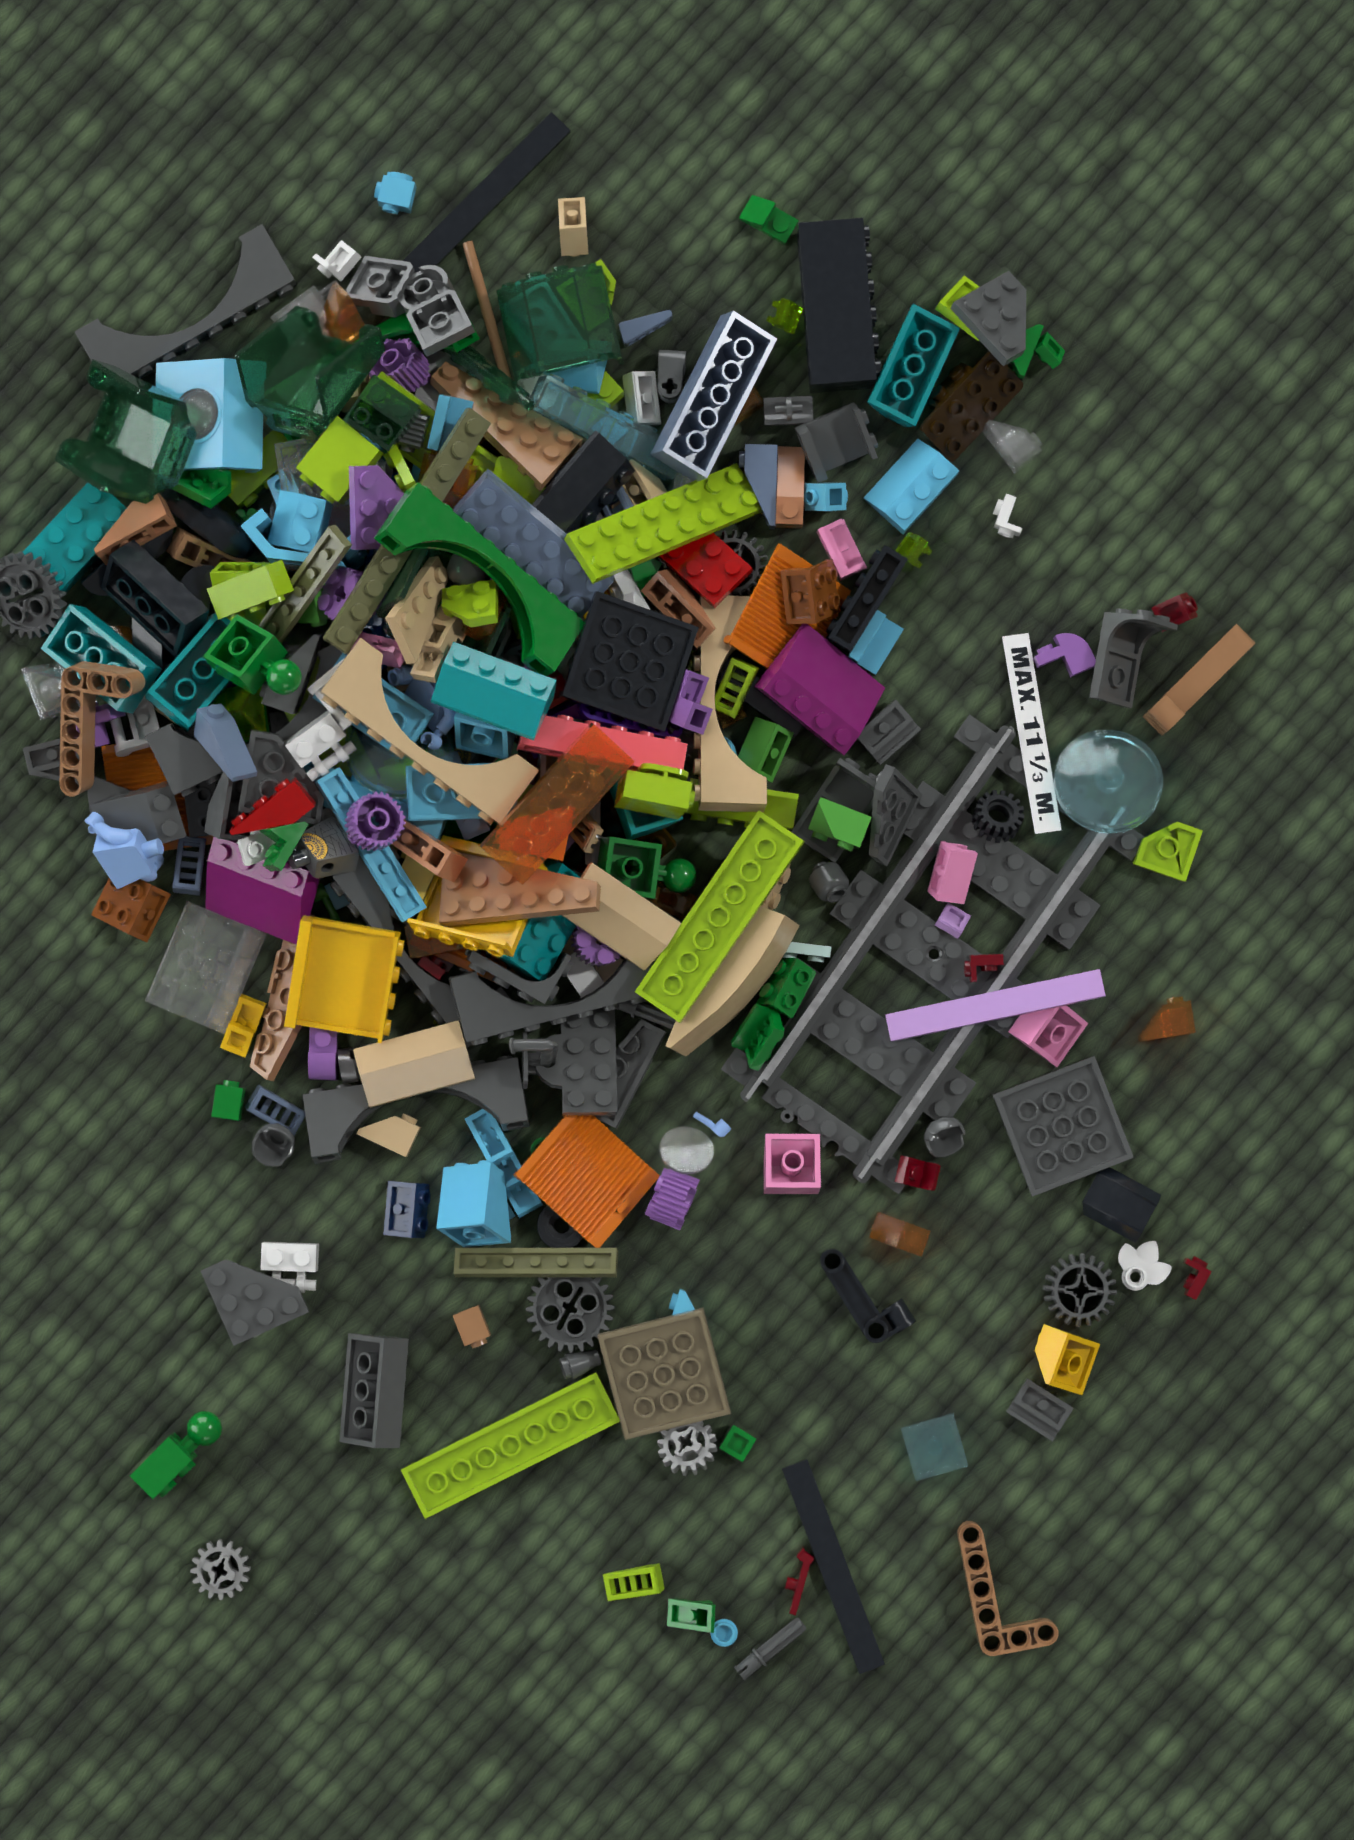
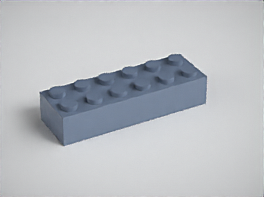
M735 311L721 315L650 455L692 481L707 479L777 338Z
M489 469L482 474L453 508L459 517L471 523L478 533L484 538L491 540L497 549L512 558L527 574L535 577L541 586L555 594L558 600L567 608L575 611L580 619L589 610L594 592L604 593L614 582L613 575L593 584L565 542L564 538L567 534Z

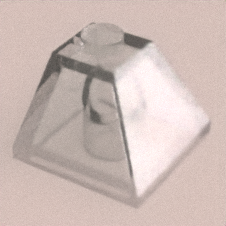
M989 420L984 425L983 434L1014 474L1042 452L1040 448L1042 442L1034 432L1029 434L1024 428Z
M58 662L21 669L40 720L61 716V676L65 668ZM76 698V702H77L78 706H80V702H79V700Z

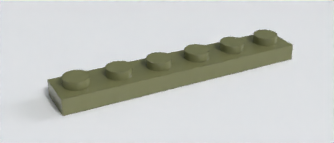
M336 525L327 527L290 580L294 591L284 594L286 600L274 604L258 625L273 634L281 644L352 546Z
M455 1248L454 1276L617 1277L618 1250L617 1248Z

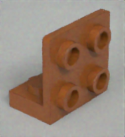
M827 559L810 568H785L781 570L787 624H816L839 612L840 596L836 588L837 570L834 567L833 559Z
M109 878L91 915L131 936L148 942L171 894L141 879L116 889Z

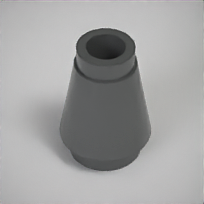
M595 1349L564 1354V1357L559 1358V1364L564 1378H572L574 1380L596 1366L601 1365V1360Z

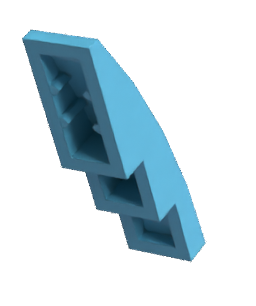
M484 1109L465 1118L486 1160L493 1162L495 1166L504 1172L506 1194L518 1217L521 1218L542 1206L543 1203L540 1198L523 1182L513 1176L522 1165L497 1120Z

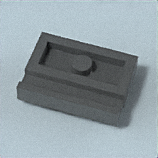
M894 699L865 725L857 739L873 756L876 762L881 765L917 734L921 728L913 721L898 701Z
M1027 1378L1006 1412L1053 1442L1074 1408Z

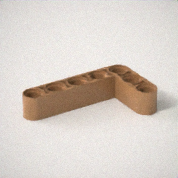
M1236 624L1143 716L1145 720L1161 736L1168 732L1255 642Z
M83 661L64 669L62 672L59 784L65 795L75 797L91 789L94 784L96 695L127 698L142 691L145 686V677L139 670ZM77 672L79 673L81 680L78 679ZM101 675L104 677L106 684L101 680ZM126 679L130 683V688L126 684ZM76 698L79 700L80 706H78ZM76 725L78 726L80 733L76 730ZM75 778L79 782V786L76 784Z
M963 1522L957 1530V1536L981 1650L986 1655L998 1656L1053 1644L1058 1638V1629L1048 1618L1033 1619L1001 1626L983 1531L976 1522ZM969 1527L976 1528L978 1531L977 1538L973 1541H966L963 1538L964 1531ZM974 1554L983 1557V1563L978 1568H972L968 1564L969 1558ZM984 1581L988 1584V1590L985 1594L977 1595L974 1593V1586L977 1582ZM985 1608L993 1611V1618L988 1622H983L979 1619V1613ZM1043 1625L1052 1627V1634L1048 1638H1040L1038 1636V1630ZM1017 1630L1025 1632V1639L1019 1644L1011 1641L1012 1633ZM990 1635H994L999 1639L998 1645L993 1649H988L984 1646L985 1639Z

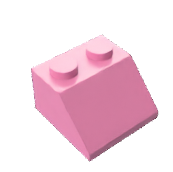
M1067 1005L1022 1014L1008 1032L1049 1063L1058 1067L1088 1023Z
M765 1134L764 1194H818L821 1188L820 1134Z

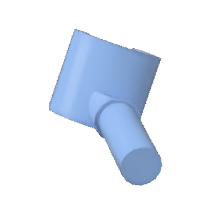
M695 1112L693 1118L707 1125L719 1137H724L731 1130L730 1126L722 1118L714 1124L710 1119L698 1112Z

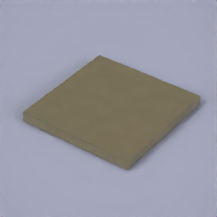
M704 1307L597 1335L625 1440L731 1414Z

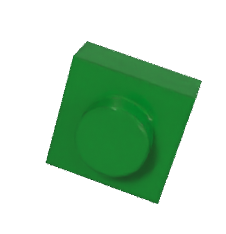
M1048 332L1039 338L1035 348L1039 359L1043 363H1047L1052 369L1061 364L1065 350Z
M733 1424L719 1448L743 1462L757 1438Z

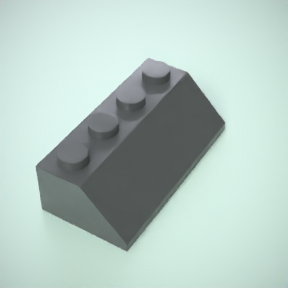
M348 1333L339 1442L371 1448H400L409 1339Z

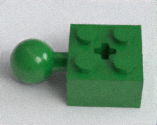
M236 614L203 656L217 674L252 694L258 691L265 680L270 689L280 695L293 693L301 684L302 674L299 667L293 661L283 659L288 652L273 634Z
M601 837L597 866L645 899H655L657 881H662L671 892L684 893L694 886L697 878L695 867L688 860L677 858L669 861L666 865H660L662 844L616 837ZM625 864L631 867V872L625 871Z
M209 1411L195 1413L188 1421V1434L183 1439L176 1433L170 1435L130 1475L152 1499L158 1495L162 1498L166 1496L177 1485L174 1479L178 1475L183 1478L196 1465L193 1460L198 1455L194 1450L199 1445L209 1446L220 1438L222 1424L214 1413Z

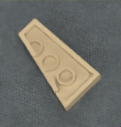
M439 556L428 558L385 617L406 664L417 662L442 598V588H446L449 580L447 571L442 565Z

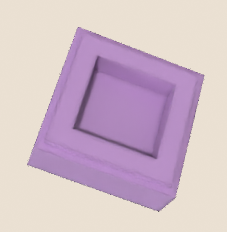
M947 903L935 926L958 939L971 916L952 904Z

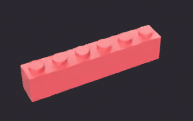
M558 715L557 718L545 716L534 741L519 735L517 746L518 750L624 771H636L643 763L684 769L688 744L682 743L681 739L677 737L666 736L665 739L654 737L653 733L647 731H639L637 734L627 732L628 729L622 726L606 728L601 727V724L596 721L586 720L584 723L573 721V717Z

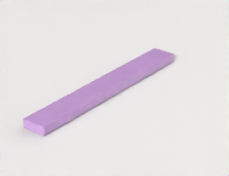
M1100 969L885 1014L890 1040L894 1042L1106 997Z

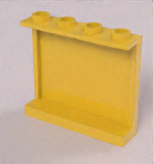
M445 835L441 838L442 842L459 852L548 871L539 857ZM434 875L424 899L427 908L419 912L416 920L411 918L407 920L414 934L423 939H429V937L437 938L447 945L461 944L472 951H478V949L486 950L496 957H502L503 955L513 957L528 919L444 927L439 923L442 877Z
M303 915L300 920L284 1027L295 1028L296 1025L376 1038L378 1039L377 1043H382L384 1036H389L392 1020H388L387 1016L388 1009L393 1010L396 994L391 993L393 983H398L400 967H396L397 956L402 957L405 941L400 940L401 932Z

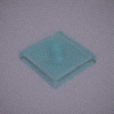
M953 1413L901 1427L915 1481L968 1466Z

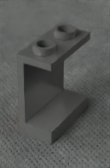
M854 402L794 428L811 473L818 483L828 479L826 471L861 456L869 454L872 459L878 458L875 448L879 447L873 432L868 433L866 424L870 423L864 408L859 409Z

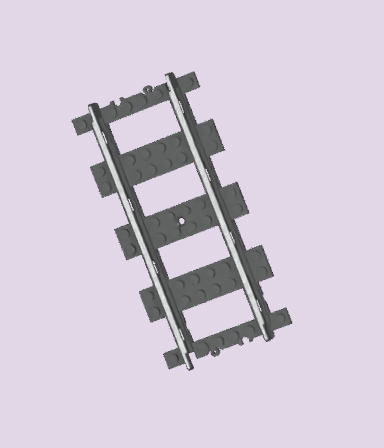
M971 715L966 718L953 738L975 752L974 756L945 796L922 781L917 788L922 793V796L903 833L913 843L885 883L882 885L860 870L849 885L846 895L837 902L830 912L831 916L850 928L851 931L821 974L816 971V975L794 1017L789 1018L784 1025L783 1038L780 1042L776 1043L769 1060L764 1062L759 1071L749 1068L746 1054L740 1049L735 1048L721 1068L722 1071L745 1086L740 1093L742 1100L747 1102L762 1081L769 1087L761 1098L776 1109L786 1108L780 1115L783 1122L790 1123L793 1121L794 1115H796L800 1126L812 1134H820L822 1147H825L829 1141H835L838 1144L835 1156L843 1155L857 1165L852 1173L856 1180L866 1183L872 1175L897 1194L902 1191L905 1185L895 1182L899 1161L892 1157L923 1112L934 1120L940 1117H953L976 1085L975 1081L957 1070L955 1066L984 1024H987L1008 1039L1010 1036L1008 1031L1020 1015L948 1030L932 1052L913 1038L891 1042L887 1020L842 988L871 946L874 945L951 1000L1025 985L1017 977L1046 935L1070 950L1101 906L1081 892L1079 888L1107 848L1111 847L1126 859L1132 861L1137 854L1141 839L1144 838L1143 835L1123 822L1128 815L1125 805L1119 808L1108 825L1106 823L1103 824L1100 822V819L1106 810L1093 800H1082L1087 795V789L1079 785L1074 788L1072 793L1070 784L1053 772L1052 776L1058 811L1087 831L1058 874H1055L1010 841L1004 842L1002 838L1000 843H995V838L993 837L991 841L986 840V834L981 837L979 835L980 829L975 831L973 827L975 823H972L973 815L968 813L967 809L995 769L998 768L1026 789L1027 784L1021 750L1011 744L1016 735L1012 726H1002L995 733ZM1078 790L1082 791V795L1078 794ZM940 841L966 845L968 850L976 851L978 855L971 882L1025 919L1002 953L1004 965H997V971H981V966H976L977 982H970L969 977L964 976V961H969V955L982 954L961 939H957L935 926L936 922L904 900L934 856H937ZM931 949H936L939 952L937 959L929 957ZM810 1033L901 1096L871 1141L780 1078ZM785 1114H789L790 1117L786 1119Z

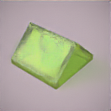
M240 686L225 688L211 704L221 703L234 718L244 741L250 740L252 729L267 732L264 705L262 704L263 697L259 696L261 687L255 694L248 692Z

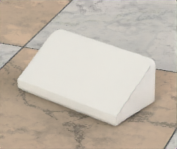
M632 371L623 375L628 427L639 428L661 425L655 371Z

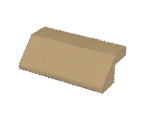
M589 863L580 878L597 881L601 886L600 911L562 916L643 971L646 970L668 946L681 923L595 864Z
M459 1020L385 1040L382 1043H374L353 1049L370 1108L475 1079Z

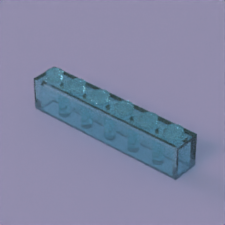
M555 374L538 378L526 407L585 439H588L596 430L621 452L628 461L635 460L664 481L674 479L677 471L650 455L660 436L656 434L657 430L647 424H642L641 426L633 421L634 417L622 411L619 413L610 409L611 405L606 401L591 399L587 396L588 392L576 386H573V388L564 384L565 380Z

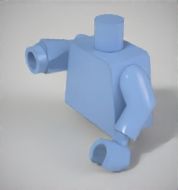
M402 665L401 669L394 668L390 670L387 677L392 686L409 685L404 694L435 714L427 725L434 733H423L420 742L425 745L429 744L428 748L432 750L439 749L442 745L441 736L443 734L446 735L453 727L456 712L431 703L436 683L414 680L410 675L413 665Z
M92 812L84 820L85 823L90 825L88 827L89 832L97 834L93 854L116 889H120L139 879L150 882L157 878V870L164 861L162 855L164 847L159 838L147 841L139 829L126 830L110 827L104 823L103 817L96 812Z

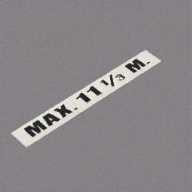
M1029 633L1002 636L1034 832L1038 834L1060 831L1061 824Z

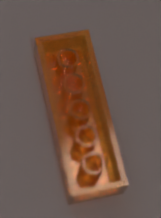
M590 723L479 846L523 885L635 761L595 724Z

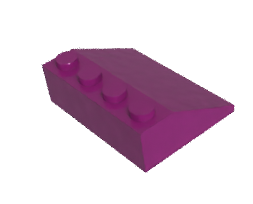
M801 624L754 686L832 750L842 755L847 753L862 733L885 690L882 684L808 624Z
M213 837L207 859L205 909L297 945L300 920L303 915L310 916L320 878H314L306 866L295 870L292 869L289 861L286 862L282 871L274 872L262 866L265 860L245 866L237 843L238 840H224Z

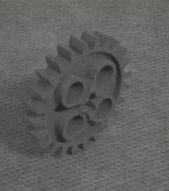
M23 551L16 554L12 552L0 559V617L3 618L2 627L9 624L11 625L10 633L19 630L21 638L28 634L29 639L36 636L40 638L50 633L64 613L62 608L67 606V603L61 600V597L65 596L66 592L59 590L63 581L55 580L58 572L50 573L51 564L48 563L43 566L42 557L40 556L33 560L31 552L24 555ZM39 588H42L44 590L34 594L33 596L28 595L22 597L21 599L14 602L9 601V599L15 598L18 595H25Z
M538 1277L541 1286L540 1288L531 1287L536 1296L527 1297V1300L534 1304L526 1308L527 1312L534 1313V1316L527 1319L528 1323L536 1322L537 1324L532 1329V1332H542L538 1340L541 1342L548 1338V1348L557 1343L559 1352H562L564 1346H568L569 1352L573 1353L574 1346L577 1345L581 1352H583L584 1343L586 1342L591 1347H594L592 1339L594 1337L598 1339L597 1335L600 1330L609 1331L610 1329L604 1323L614 1319L607 1315V1311L615 1309L614 1306L607 1305V1301L611 1300L613 1296L604 1295L609 1286L598 1285L602 1277H596L595 1279L591 1277H548L549 1279L547 1280ZM563 1283H568L573 1288L572 1294L568 1297H560L557 1291L558 1287ZM582 1287L583 1292L574 1306L577 1312L575 1314L570 1313L562 1330H558L557 1327L566 1314L564 1305H570L577 1290ZM587 1296L594 1297L597 1303L596 1307L590 1311L584 1310L581 1307L582 1300ZM556 1307L559 1310L557 1320L550 1322L545 1319L544 1313L547 1308ZM573 1320H579L583 1323V1330L577 1335L571 1334L568 1331V1325Z

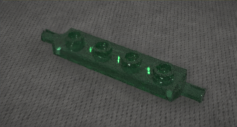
M470 345L457 353L443 349L451 356L450 359L453 362L467 369L466 372L470 376L481 380L483 387L497 393L499 400L509 405L514 403L520 404L526 411H531L535 407V402L529 398L530 394Z

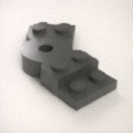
M364 256L342 296L346 304L369 307L372 314L397 317L406 313L426 357L475 333L450 279L442 268L435 265H424L419 267L420 271L415 272L411 262Z

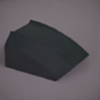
M1108 1167L1097 1173L1082 1201L1083 1215L1136 1243L1158 1205L1161 1194Z

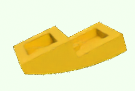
M241 994L220 1048L246 1057L267 1003Z

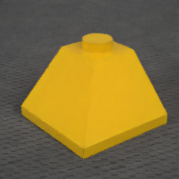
M1044 1324L1038 1336L1035 1353L1045 1383L1083 1395L1100 1344Z

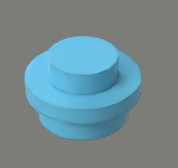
M719 1619L714 1624V1633L710 1634L715 1644L726 1647L735 1642L738 1630L731 1620Z

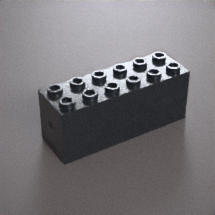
M863 218L798 223L797 244L810 393L872 389L881 373L880 360H875V354L878 353L879 349L878 333H873L872 327H875V322H877L876 306L870 305V300H873L874 281L873 279H868V274L871 273L872 255L871 252H866V247H869L870 230L869 225H864Z

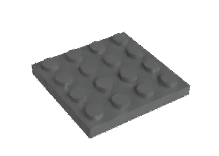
M1095 1056L993 1094L994 1101L1032 1197L1134 1158Z

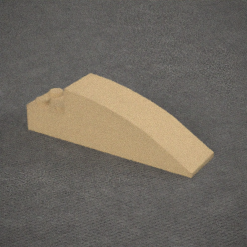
M789 864L686 1017L681 1023L675 1021L666 1047L681 1055H689L734 1019L773 973L800 926L787 916L772 911L777 908L780 902L781 895L779 893L782 885L790 877L791 864Z

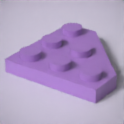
M378 465L349 466L351 550L378 549L381 544L374 537L404 494Z

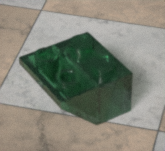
M374 375L343 421L389 452L407 433L422 409L417 403Z

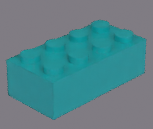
M92 477L30 543L23 553L26 555L31 552L33 560L41 556L43 566L50 563V573L58 572L55 580L63 581L59 590L67 593L87 572L89 566L99 558L94 548L127 508Z
M69 604L41 647L44 652L65 669L79 662L87 661L139 670L145 677V686L142 691L127 698L98 695L115 710L126 713H134L162 670L89 609ZM77 672V677L79 680H81V677ZM101 675V680L106 684L104 677ZM126 679V684L130 688V683Z
M216 613L145 695L148 701L186 733L195 724L197 709L210 706L231 682L217 674L203 657L231 622L227 617L218 620Z
M542 857V861L548 871L580 878L563 863ZM562 915L529 918L514 956L503 955L497 958L525 978L534 981L545 980L576 925Z

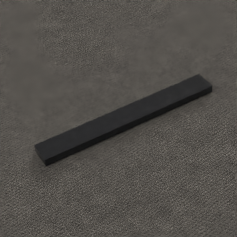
M551 112L403 261L411 262L415 272L420 271L419 267L424 265L438 266L571 133V130Z
M804 1459L783 1467L782 1471L859 1674L885 1665L808 1460Z

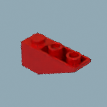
M296 777L290 781L285 778L274 787L276 792L272 796L267 798L264 795L252 805L255 808L247 815L242 812L231 821L233 826L230 828L229 833L235 835L293 824L314 808L316 802Z

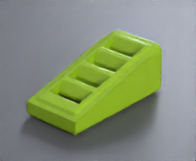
M732 657L714 697L715 710L736 718L758 673L759 667L738 657ZM736 668L748 672L747 677L735 672ZM731 678L743 682V686L740 687L730 682ZM726 688L738 692V697L725 692ZM723 697L735 703L733 708L720 702L721 698Z
M659 1563L603 1574L608 1601L660 1594L664 1590ZM647 1573H650L652 1586L649 1585ZM636 1575H640L642 1588L640 1589L638 1587ZM628 1576L631 1585L630 1591L627 1590L625 1577ZM615 1578L619 1580L620 1593H616Z

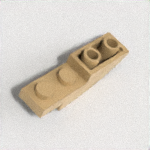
M442 604L435 613L417 662L414 663L410 672L414 680L437 683L443 662L452 643H462L469 629V626L463 624L462 619L456 616L451 618L444 615Z

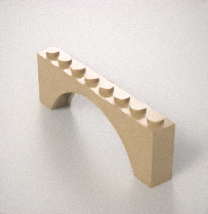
M728 595L715 609L701 596L699 599V604L716 627L698 648V655H694L693 670L698 671V674L709 677L700 704L713 709L704 734L694 733L693 748L698 749V759H694L693 774L698 775V785H694L693 790L695 791L694 801H698V810L758 812L759 810L764 812L767 805V778L748 767L732 751L721 732L716 716L714 699L718 674L728 657L735 650L734 647L724 643L723 640L725 636L731 635L750 596Z
M359 638L321 689L320 693L324 695L321 700L333 709H336L337 706L347 712L344 717L356 726L362 723L369 728L366 733L379 743L382 739L391 745L389 750L399 758L408 757L413 761L411 766L422 775H425L427 772L436 778L433 783L447 792L450 788L458 794L456 800L467 808L473 805L480 811L478 816L490 825L493 822L500 824L539 770L518 754L490 764L464 765L440 759L420 748L401 730L389 711L381 680L383 654L365 640Z

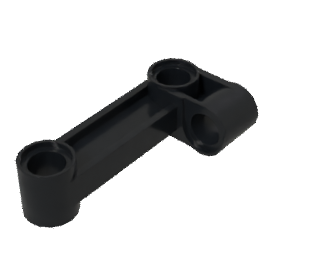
M829 1248L822 1252L820 1256L822 1269L870 1342H883L890 1336L901 1332L916 1322V1319L902 1298L879 1312L843 1254L835 1248ZM830 1253H835L840 1258V1263L835 1268H828L824 1263L825 1257ZM880 1323L883 1326V1333L880 1337L873 1338L869 1335L868 1328L871 1324Z

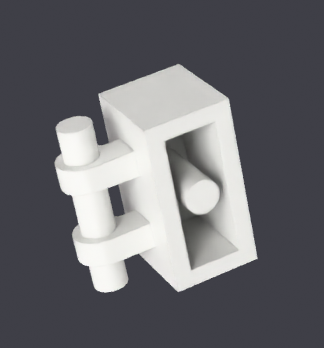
M328 710L284 741L286 748L301 768L309 762L314 764L315 767L306 772L312 781L319 776L324 777L330 773V768L340 761L345 762L350 758L349 755L357 750L352 741H349L344 746H341L338 742L346 736V733L340 728L339 723ZM332 747L335 752L322 761L319 755Z
M263 1242L261 1247V1270L272 1271L273 1278L298 1286L301 1293H305V1290L316 1291V1280H307L306 1272L318 1271L319 1244ZM282 1271H296L297 1279H281Z

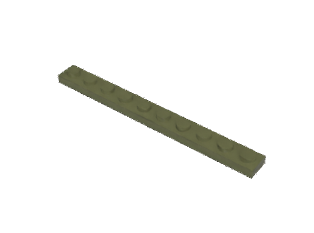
M466 408L419 483L428 487L433 495L443 502L491 423L473 409ZM380 545L325 633L324 640L344 654L350 652L412 550L394 556L385 547Z

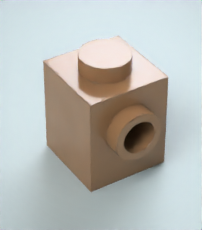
M480 1305L453 1315L464 1346L471 1344L473 1349L488 1343L486 1338L491 1336Z

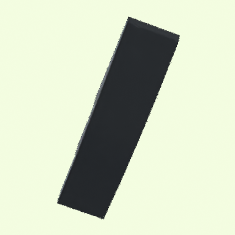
M730 658L726 660L716 680L718 685H720L730 663ZM736 668L735 672L745 677L748 675V672ZM756 676L743 703L749 705L768 720L793 732V736L796 737L803 725L754 687L760 679ZM731 678L730 682L740 687H742L744 684L743 682L736 680L734 678ZM726 688V691H728L733 696L738 697V692Z

